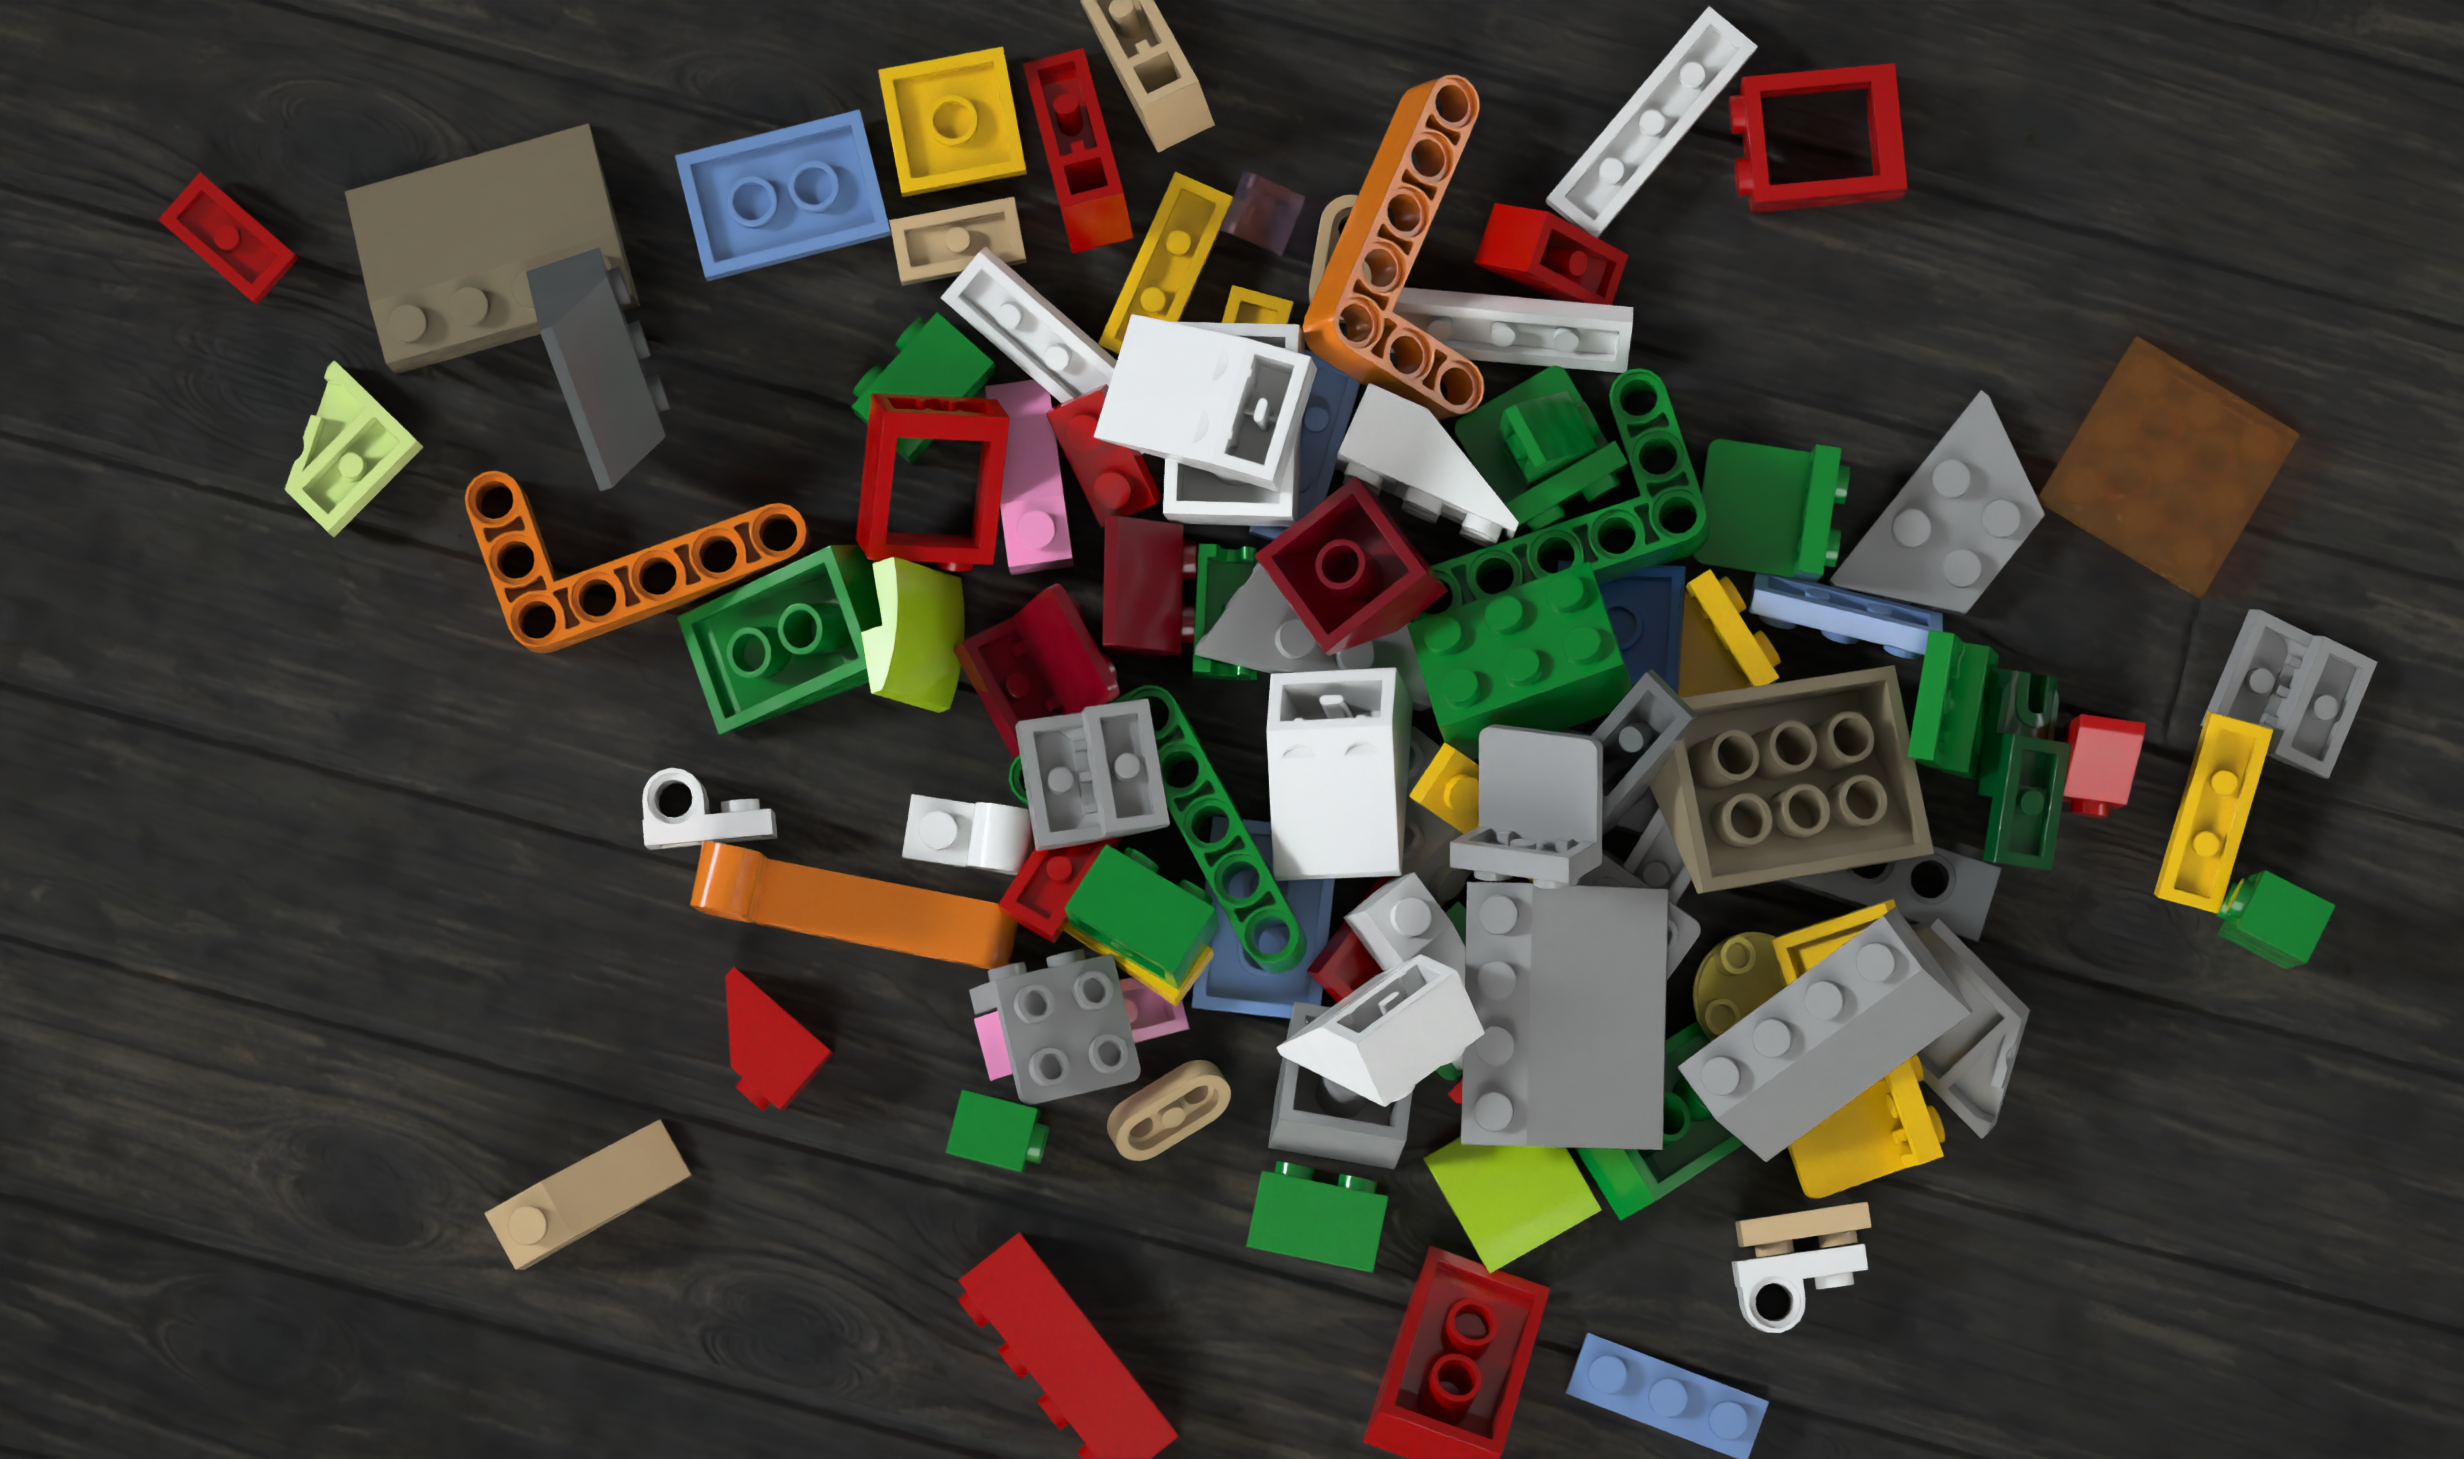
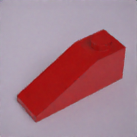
M1084 48L1022 63L1072 254L1134 238L1124 192Z

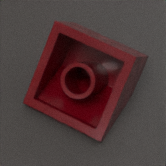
M1356 476L1254 555L1328 656L1399 631L1448 592L1379 496Z
M1105 516L1102 645L1104 654L1108 657L1181 658L1182 643H1194L1195 605H1183L1182 602L1183 579L1195 580L1196 541H1184L1183 525L1121 516Z

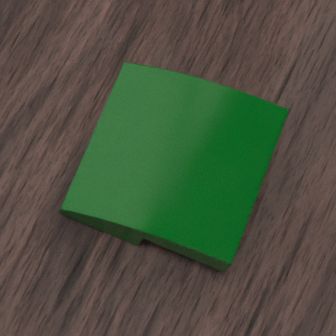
M1929 630L1908 758L1945 773L1977 780L1982 751L1984 717L1990 710V705L1986 701L1992 668H1997L1999 655L1990 646L1964 643L1954 633Z

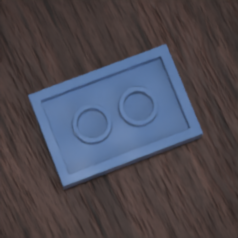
M860 109L675 155L707 281L892 235Z
M1213 816L1210 843L1218 842L1225 837L1229 830L1228 818ZM1244 820L1274 875L1271 822ZM1254 870L1238 872L1229 883L1230 896L1240 899L1251 896L1259 886V873ZM1335 878L1277 881L1300 922L1307 939V950L1301 963L1293 970L1284 973H1273L1261 968L1245 950L1206 879L1205 892L1213 899L1211 906L1216 909L1220 927L1207 945L1213 949L1214 957L1194 983L1192 1008L1291 1019L1295 1001L1321 1006L1323 988L1306 971L1328 944ZM1284 925L1268 927L1260 937V951L1265 954L1281 952L1290 940L1289 928Z

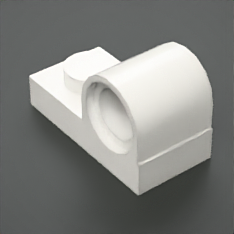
M668 768L658 771L648 780L644 788L642 800L644 845L650 850L702 845L703 841L731 843L777 838L775 812L771 808L760 809L759 799L721 802L722 813L710 814L706 789L695 776L683 769ZM676 783L688 786L693 797L689 810L684 815L676 818L665 816L659 806V798L662 791L669 785Z
M911 795L902 852L903 859L1017 876L1033 852L1034 836L1029 809L994 803L976 802L973 804Z
M1865 1244L1732 1262L1735 1287H1737L1739 1305L1743 1317L1752 1327L1762 1332L1781 1333L1793 1328L1801 1320L1805 1311L1806 1297L1803 1279L1814 1277L1816 1289L1853 1285V1272L1868 1270ZM1770 1283L1782 1286L1789 1297V1308L1786 1314L1775 1321L1764 1319L1758 1313L1755 1305L1759 1290Z

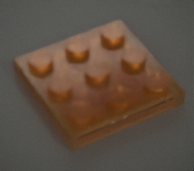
M2135 336L2037 499L2039 503L2200 599L2208 589L2300 434L2140 337Z

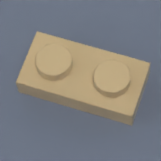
M1014 197L889 220L902 286L958 276L985 246L1008 266L1027 263Z
M1868 1202L1735 1221L1739 1247L1754 1245L1756 1258L1794 1252L1792 1239L1818 1236L1820 1248L1857 1243L1856 1230L1872 1227Z

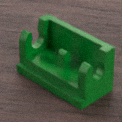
M1199 544L1194 654L1197 643L1204 635L1210 632L1226 610V604L1238 588L1243 586L1253 574V568L1258 563L1254 556L1257 554L1256 548L1242 547L1239 550L1222 549L1217 544ZM1193 654V678L1257 681V670Z

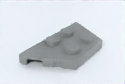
M1981 390L1830 578L1827 582L1835 588L1885 597L1886 600L1905 604H1919L1932 607L1933 610L1964 616L2045 515L1991 399L1985 392Z
M1259 561L1253 568V574L1243 586L1238 588L1226 604L1224 613L1210 632L1200 639L1195 648L1194 655L1270 674L1396 667L1413 701V709L1423 711L1431 707V701L1407 627L1408 624H1411V621L1399 631L1328 656Z
M1939 918L1913 924L1910 927L1973 1010L1970 1015L1917 1052L1923 1070V1080L1982 1139L1997 1123L2030 1009Z

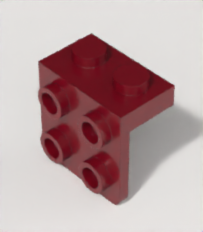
M1054 584L1043 590L1013 617L962 641L954 648V653L1014 760L1020 755L1015 728L1018 721L1081 713L1085 707L1109 704L1120 693L1113 663L1106 654L1099 651L1086 628L1085 615L1079 603L1069 596L1060 584Z

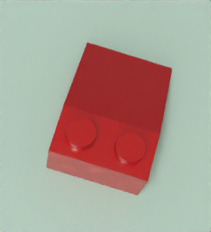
M1429 1246L1383 1374L1362 1442L1408 1459H1500L1550 1288L1498 1269L1489 1273L1484 1264Z

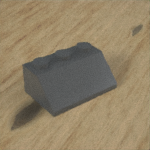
M599 247L527 271L526 274L539 331L599 490L603 491L617 484L666 437L660 413L670 410V405L659 374L647 377L641 362L642 359L651 357V353L640 321L637 320L627 324L621 306L632 302L621 269L618 266L608 270Z

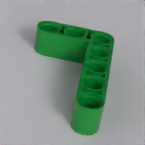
M1641 368L1631 369L1617 377L1612 384L1609 394L1613 416L1640 497L1430 566L1448 592L1453 595L1451 605L1446 611L1491 596L1492 594L1485 593L1480 586L1483 578L1493 570L1502 569L1514 575L1513 582L1508 589L1551 575V573H1547L1541 568V564L1545 556L1553 550L1563 549L1571 552L1575 556L1571 567L1590 561L1600 586L1624 578L1623 575L1690 556L1704 546L1710 533L1705 503L1666 387L1660 377L1649 370ZM1636 393L1651 394L1657 399L1656 406L1646 415H1630L1623 408L1629 397ZM1656 451H1667L1676 456L1677 460L1670 471L1665 474L1655 475L1643 469L1644 461L1650 454ZM1685 509L1696 515L1695 524L1684 533H1671L1662 526L1666 516L1674 510ZM1624 529L1636 536L1632 547L1624 553H1609L1601 547L1603 539L1614 530ZM1421 612L1413 620L1416 622L1433 615Z
M1152 685L1136 688L1111 702L1119 703L1148 699L1150 708L1163 706L1169 710V718L1166 725L1160 731L1154 732L1167 807L1245 950L1261 968L1269 972L1284 973L1293 970L1301 963L1306 954L1307 939L1305 932L1184 711L1167 690ZM1019 755L1010 767L1009 783L1015 795L1029 809ZM1185 760L1197 762L1199 774L1190 786L1184 788L1170 786L1169 775L1175 765ZM1214 815L1227 817L1229 819V830L1225 837L1215 843L1200 841L1199 829L1208 817ZM1243 870L1258 872L1260 877L1259 886L1251 896L1243 899L1230 896L1229 883L1233 876ZM1274 925L1288 927L1290 940L1281 952L1265 954L1260 951L1259 940L1262 933L1268 927Z

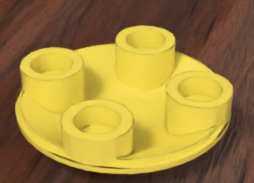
M1760 932L1736 934L1716 944L1702 960L1694 979L1693 1005L1697 1020L1711 1042L1787 986L1771 942L1775 936Z

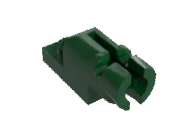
M1992 668L1986 700L1988 705H1990V711L1984 717L1982 751L1975 795L1992 798L1983 861L2052 871L2071 748L2070 743L2054 741L2059 707V694L2056 689L2057 677L2031 675L2029 672Z

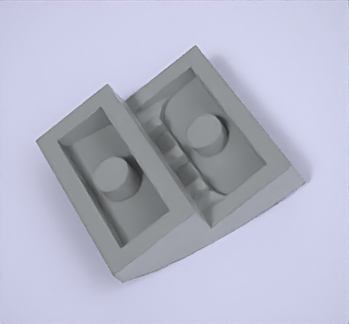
M2249 609L2207 711L2270 727L2273 729V733L2267 750V756L2318 777L2329 779L2377 662L2325 636H2313L2262 610ZM2206 711L2205 716H2204V718H2203V720H2202V723H2201V725H2200V726H2202V727H2203V724H2204V721H2205V717H2206L2207 711Z
M1148 699L1085 707L1081 713L1018 721L1015 728L1036 851L1109 840L1169 826L1170 822Z

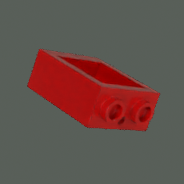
M1895 63L1743 77L1738 87L1739 95L1729 96L1732 134L1742 133L1745 158L1735 159L1736 189L1738 197L1749 196L1750 213L1902 199L1907 191ZM1865 89L1873 176L1769 185L1761 98Z
M871 394L856 541L868 560H873V563L894 556L910 562H935V565L941 569L957 572L972 570L974 564L993 565L1010 417L997 399ZM897 437L982 441L971 535L887 532Z

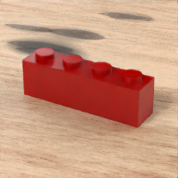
M1021 1232L1017 1233L958 1280L966 1292L958 1297L957 1300L980 1329L991 1322L1006 1341L997 1351L1020 1380L1031 1373L1045 1391V1394L1037 1399V1402L1060 1431L1068 1424H1071L1085 1442V1445L1077 1450L1081 1459H1151L1179 1437L1176 1429Z

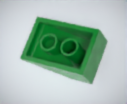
M830 545L677 617L719 735L730 734L860 687L869 682L861 632L883 624L872 565L873 560L867 559L859 545Z
M1698 1020L1665 1040L1663 1150L1575 1148L1620 1221L1657 1201L1744 1144L1714 1118L1677 1068L1711 1042L1702 1030Z

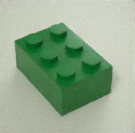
M1590 561L1407 625L1443 739L1446 744L1455 748L1472 761L1479 759L1480 732L1490 725L1497 724L1557 732L1611 713L1633 688L1605 600Z

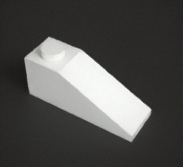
M1415 872L1392 878L1343 917L1383 971L1422 954L1457 970L1465 987L1466 948L1453 923ZM1463 1054L1452 1062L1458 1071L1463 1070Z

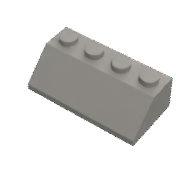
M1894 907L1692 1055L1677 1068L1714 1118L1767 1162L1970 1015L1973 1010L1898 909Z

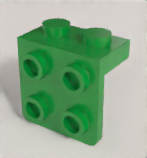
M1551 366L1463 416L1455 424V436L1470 462L1519 522L1515 534L1529 527L1531 532H1535L1552 526L1566 516L1561 507L1582 495L1590 503L1621 485L1617 475L1624 472L1628 463L1616 441L1608 444L1601 432V435L1593 439L1597 446L1596 452L1526 491L1497 437V432L1504 410L1514 404L1566 391L1574 405L1583 401L1567 372L1560 366Z
M1726 439L1714 440L1707 450L1701 489L1709 519L1710 533L1704 546L1692 554L1694 560L1704 566L1749 573L1757 572L1817 583L1824 573V566L1835 567L1838 558L1841 529L1830 528L1834 503L1845 504L1848 491L1850 466L1839 465L1842 448L1816 444L1811 452Z

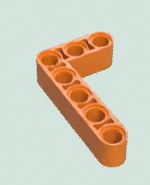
M1445 75L1416 85L1407 90L1401 98L1305 315L1302 327L1304 340L1308 348L1316 356L1366 387L1371 383L1429 409L1437 421L1467 414L1476 409L1482 401L1485 390L1483 377L1478 367L1470 360L1395 314L1393 309L1478 117L1480 108L1479 96L1474 86L1466 78L1459 75ZM1436 99L1439 100L1442 106L1443 117L1439 115L1436 109ZM1412 152L1418 159L1419 172L1412 163ZM1388 206L1395 215V227L1388 218ZM1364 261L1371 270V282L1367 280L1364 274ZM1340 316L1347 325V337L1340 330ZM1390 348L1394 350L1397 356V369L1390 360ZM1441 379L1444 381L1447 387V400L1443 397L1441 393Z
M499 471L483 472L472 480L467 487L465 495L466 510L509 630L514 638L530 651L541 654L560 650L770 574L802 559L808 552L811 541L809 528L801 514L790 505L775 503L557 580L529 499L523 488L512 477ZM498 487L511 490L513 504L505 516L491 519L483 515L481 503L488 491ZM780 519L794 523L797 527V537L791 547L783 551H774L764 545V531L770 523ZM718 541L732 543L736 547L737 557L734 565L729 570L714 573L704 567V553L711 544ZM521 546L530 548L534 553L535 561L529 574L516 579L507 577L503 572L502 563L508 551ZM662 562L674 566L677 578L675 585L670 591L665 594L655 595L645 590L643 579L649 567ZM600 584L612 586L616 592V602L613 609L604 616L595 617L588 615L584 610L583 603L588 590ZM538 606L551 607L556 616L555 627L551 633L543 638L535 639L528 637L524 631V620L528 612Z
M703 841L690 906L708 915L990 970L1010 965L1018 922L1000 912L998 903L766 858L758 851L709 841Z

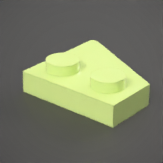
M334 360L327 367L324 376L328 383L317 415L311 414L303 436V452L294 461L285 487V491L333 537L423 448L394 417Z

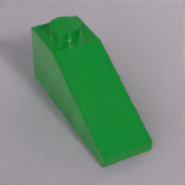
M1567 391L1517 403L1505 409L1497 432V437L1526 491L1596 452L1597 446L1593 439L1601 435L1598 424L1587 404L1582 401L1574 405Z

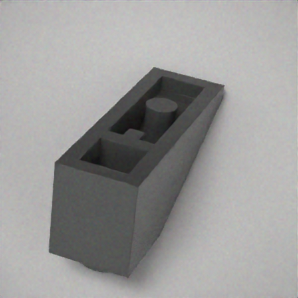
M1652 669L1642 676L1591 735L1597 738L1603 747L1602 836L1612 830L1647 790L1698 716Z

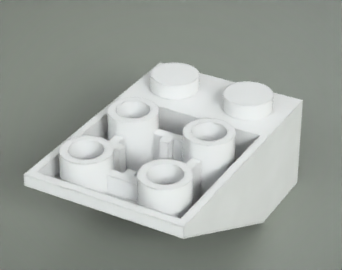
M1131 314L1094 438L1279 492L1317 368L1311 356L1249 338Z
M1371 383L1368 384L1337 454L1336 470L1344 473L1343 483H1347L1356 476L1377 495H1379L1382 489L1402 498L1404 502L1401 509L1417 518L1430 523H1436L1440 515L1461 524L1462 528L1459 534L1462 537L1486 548L1496 545L1497 541L1502 543L1513 539L1519 522L1429 409Z
M1396 667L1271 674L1266 733L1273 870L1276 881L1402 876L1413 701Z
M1420 954L1374 976L1277 1046V1049L1281 1056L1385 1107L1391 1102L1398 1101L1409 1095L1413 1091L1415 1084L1441 1065L1449 1064L1458 1059L1464 1053L1465 1048L1484 1035L1485 1032L1457 970Z

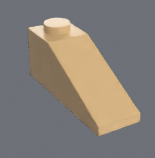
M1080 0L1136 114L1157 152H1161L1215 125L1199 81L1154 0Z
M659 1119L542 1180L484 1214L515 1270H525L692 1176L665 1125Z

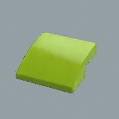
M894 556L873 563L883 625L861 632L871 693L937 713L949 710L961 670V663L954 653V648L964 641L965 631L961 578Z
M1461 1136L1423 1157L1448 1204L1460 1221L1489 1273L1496 1271L1602 1210L1567 1148L1461 1144Z

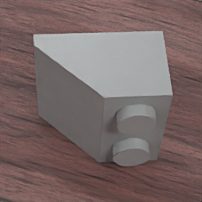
M1295 1001L1287 1039L1329 1010L1330 1007ZM1283 1057L1276 1088L1268 1148L1395 1169L1407 1139L1412 1092L1406 1097L1383 1107Z

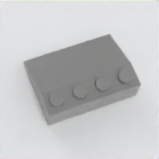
M1467 882L1465 990L1485 1034L1467 1046L1463 1053L1461 1144L1663 1150L1668 889L1572 885L1564 889H1543L1534 886L1533 883Z

